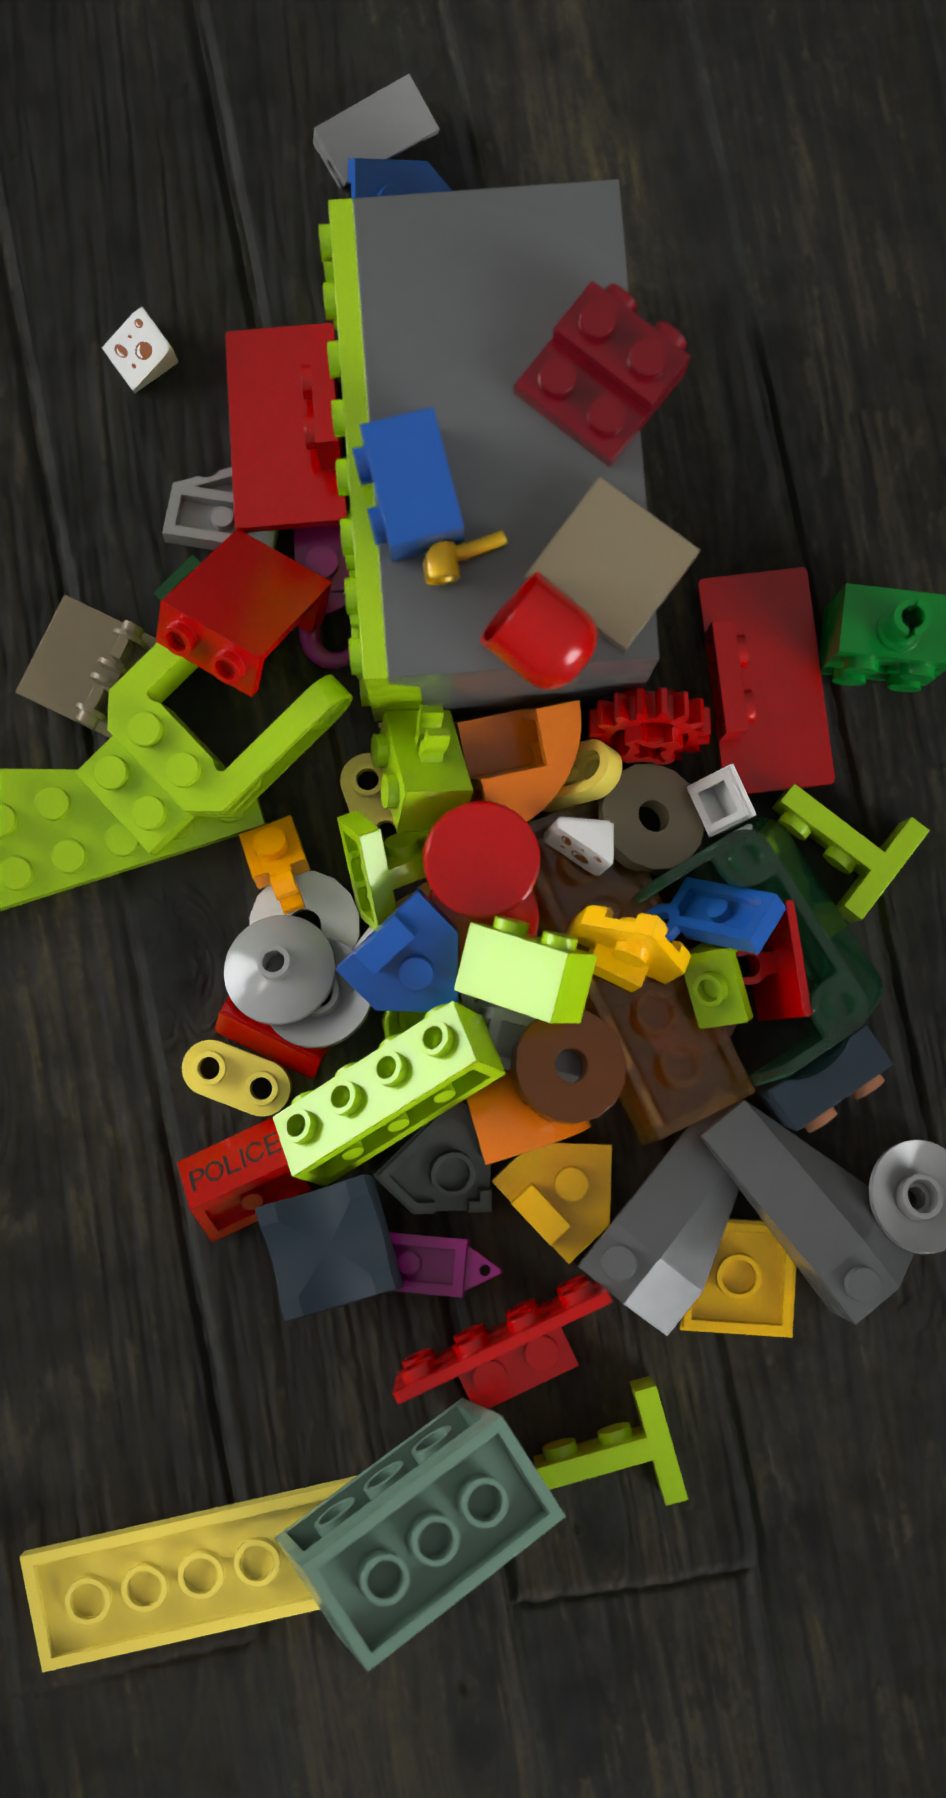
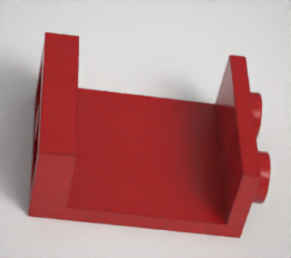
M236 529L161 600L155 642L166 647L173 654L185 658L216 676L223 683L229 684L248 696L253 697L259 689L264 659L296 626L312 634L323 623L332 582L240 529Z

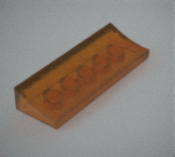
M598 800L563 808L528 823L537 838L540 849V870L532 892L538 905V929L541 936L544 930L566 934L572 918L590 905L611 908L614 911L612 918L620 919L622 917L637 918L638 914H645L654 906L663 903L648 872L643 870L636 872L625 868L613 858V864L600 876H596L544 842V833L559 817L597 820L599 818V805L596 807ZM665 919V920H662V921H663L665 924H667L668 921H669V919ZM679 935L673 940L683 944ZM577 943L576 949L589 952L590 948ZM684 974L666 985L646 975L642 987L633 993L601 977L592 975L584 1010L606 1021L621 1041L627 1063L625 1084L619 1094V1098L642 1145L661 1140L756 1093L724 1026L705 1029L698 1027Z

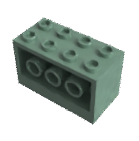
M461 1398L274 1538L336 1635L363 1667L370 1671L566 1516L502 1415Z

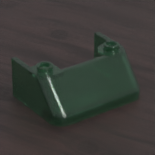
M770 818L755 819L731 832L634 894L641 904L711 860L720 876L734 887H752L754 890L774 893L779 896L782 902L794 900L804 967L815 985L810 995L812 1016L810 1017L818 1031L750 1075L749 1078L754 1086L789 1077L856 1032L879 1005L883 995V983L879 973L792 836L780 822Z

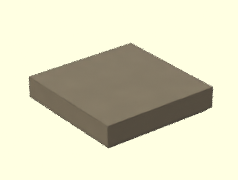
M599 477L526 573L525 581L535 572H541L592 616L597 625L598 634L625 653L697 557L700 549Z

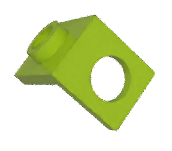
M704 942L689 950L691 958L684 977L700 1029L747 1023L753 1019L736 952L740 950Z

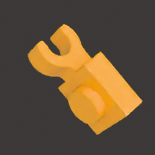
M291 815L239 834L252 878L258 890L271 885L284 915L306 908L295 876L311 869Z

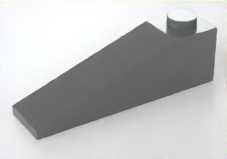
M720 1088L716 1090L578 1265L579 1268L601 1286L605 1285L608 1292L666 1336L670 1334L703 1292L739 1192V1188L698 1135L737 1103Z
M743 1099L698 1134L830 1312L856 1325L900 1288L914 1253L899 1247L883 1233L872 1213L869 1200V1186Z

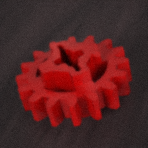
M640 687L623 693H615L614 702L599 700L597 702V709H592L588 712L589 740L597 739L617 751L621 756L622 762L627 764H639L641 762H653L658 766L674 762L675 759H683L684 751L698 753L700 752V745L709 744L710 708L704 707V700L702 698L689 700L688 692L686 691L677 693L671 689L660 688L654 692L645 691Z

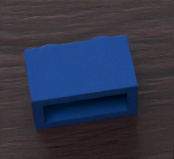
M434 407L360 424L363 446L353 448L352 452L361 486L373 483L378 506L367 508L376 546L388 543L391 559L394 562L427 554L429 548L438 542L448 541L454 542L456 545L463 543L464 525Z

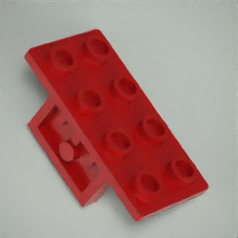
M321 323L227 332L225 340L234 523L236 529H240L245 533L340 525V519L347 518L346 496H339L336 475V459H343L342 437L334 436L331 400H339L338 378H330L327 341H335L333 324Z
M799 567L701 579L697 584L720 769L734 764L748 795L786 791L793 784H796L801 789L831 785L835 781L806 568Z
M581 1274L557 1286L558 1296L538 1305L536 1299L532 1298L505 1311L504 1314L507 1320L486 1329L482 1322L464 1329L453 1337L455 1345L435 1354L432 1347H428L410 1355L401 1362L404 1369L396 1374L393 1395L397 1403L401 1404L459 1376L469 1400L489 1409L579 1366L562 1326L613 1302L605 1285L601 1286L594 1279L589 1281L587 1274Z

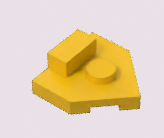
M590 905L572 918L566 935L577 938L578 943L590 948L589 953L598 955L593 971L594 975L632 993L642 987L646 976L666 985L683 975L691 958V954L681 942L672 940V943H670L665 937L668 931L667 925L656 915L640 913L637 915V918L622 917L615 919L612 918L614 911L611 908Z
M552 1143L517 1155L491 1180L515 1209L568 1264L610 1225L611 1144Z

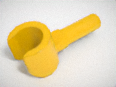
M500 530L476 540L457 545L454 542L448 541L433 544L423 560L426 583L428 585H444L458 581L460 579L458 561L468 560L471 557L507 545L504 532Z

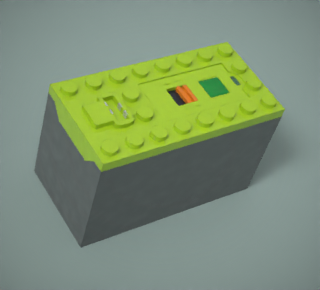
M619 179L328 200L330 223L319 224V240L326 280L323 283L326 320H333L334 329L338 330V340L327 341L330 378H338V383H342L343 399L331 400L334 436L346 437L347 456H343V459H336V475L339 496H350L351 510H347V518L340 519L343 556L345 555L347 571L349 570L350 577L344 579L347 615H350L352 638H349L350 665L352 675H356L357 680H359L362 707L371 706L375 721H383L385 710H419L420 705H442L443 709L450 710L453 716L504 712L572 700H580V706L597 705L599 700L614 702L615 693H623L639 687L644 689L660 658L656 612L625 653L598 634L596 648L586 666L574 679L556 689L544 690L533 686L485 648L480 641L481 635L492 618L525 582L526 573L599 477L647 511L640 431L609 468L513 393L514 384L551 340L555 325L592 280L604 290L609 284L613 283L629 293ZM434 407L464 525V542L467 543L502 530L505 534L507 545L471 557L468 560L458 561L460 579L444 585H428L426 583L423 565L426 554L392 562L388 543L376 546L367 508L378 506L373 483L361 486L352 449L363 446L360 424Z

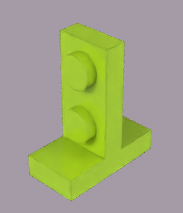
M793 784L784 791L772 807L781 815L778 822L785 830L803 841L808 836L826 849L823 857L841 872L850 875L852 871H855L859 874L833 909L850 923L860 921L866 916L930 831L916 819L910 817L900 822L879 848L796 784Z
M356 810L337 817L359 916L375 930L397 909L393 890L426 878L421 854L429 831L397 833L388 837L383 843L381 830L361 812Z
M651 1375L629 1381L641 1426L631 1428L629 1422L612 1424L598 1430V1438L578 1444H576L575 1438L559 1439L542 1447L543 1454L533 1456L535 1469L549 1490L651 1461L665 1505L688 1500L657 1386Z

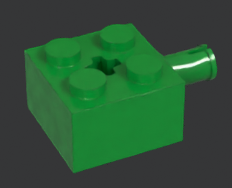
M846 583L824 609L819 651L821 674L832 675V682L841 685H865L866 679L887 681V688L893 691H920L921 686L928 685L946 671V595Z

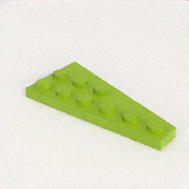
M0 769V911L224 841L266 824L259 799L257 798L238 818L195 816L157 855H153L144 849L75 774L77 770Z

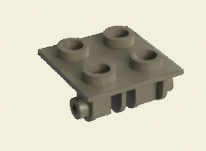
M64 595L15 693L111 738L112 735L107 730L109 689L157 643L155 642L156 638L144 633L145 629L131 621L124 620V622H121Z

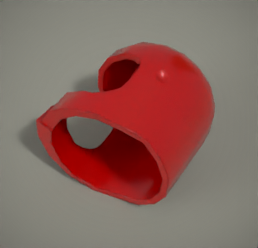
M535 572L495 614L481 635L480 641L485 648L513 671L521 675L524 680L535 687L546 690L566 685L582 671L594 653L597 645L598 631L592 616L582 606H579L541 572Z

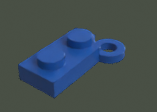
M686 877L671 903L656 905L645 914L659 916L661 920L669 919L666 924L668 931L665 937L670 942L676 939L682 932L686 939L759 954L786 907L779 896L774 893Z

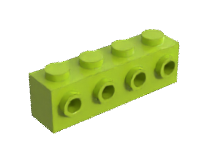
M454 1001L436 1006L426 1013L424 1020L403 1033L394 1034L381 1042L379 1049L362 1060L341 1067L335 1073V1077L315 1090L296 1096L289 1107L273 1116L292 1177L327 1186L505 1075V1069L483 1016Z

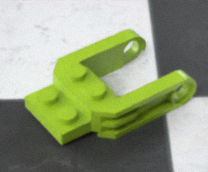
M156 643L109 689L107 730L111 733L112 737L75 774L148 853L157 855L195 816L238 818L343 715L353 699L349 691L333 675L322 677L312 684L225 769L224 764L178 715L162 704L198 666Z

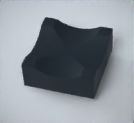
M862 1025L855 1031H852L848 1026H842L827 1036L823 1048L805 1067L789 1075L768 1077L752 1089L774 1121L783 1127L796 1131L805 1127L808 1133L832 1120L837 1115L833 1106L846 1097L853 1095L858 1100L881 1086L885 1082L881 1073L894 1064L867 1025Z
M360 1175L325 1188L255 1208L259 1226L273 1263L284 1322L300 1319L404 1287L374 1176Z

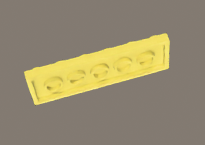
M356 1476L24 1551L19 1558L42 1673L320 1610L274 1537Z

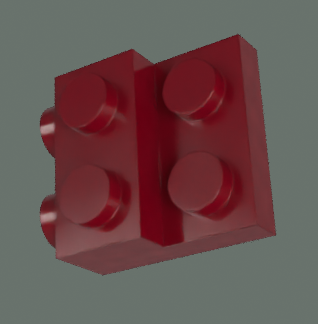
M592 280L555 325L551 340L514 384L513 393L610 468L685 375L691 356L684 351L687 346L686 340L673 326L659 321L653 327L635 313L638 305L625 289L611 283L604 290Z

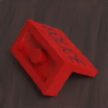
M273 1117L177 1162L189 1210L211 1242L257 1222L256 1207L313 1191L310 1182L292 1177Z

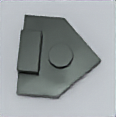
M460 1102L389 1147L391 1151L371 1170L373 1176L412 1214H435L436 1211L491 1212V1164L485 1165L470 1110L463 1102Z

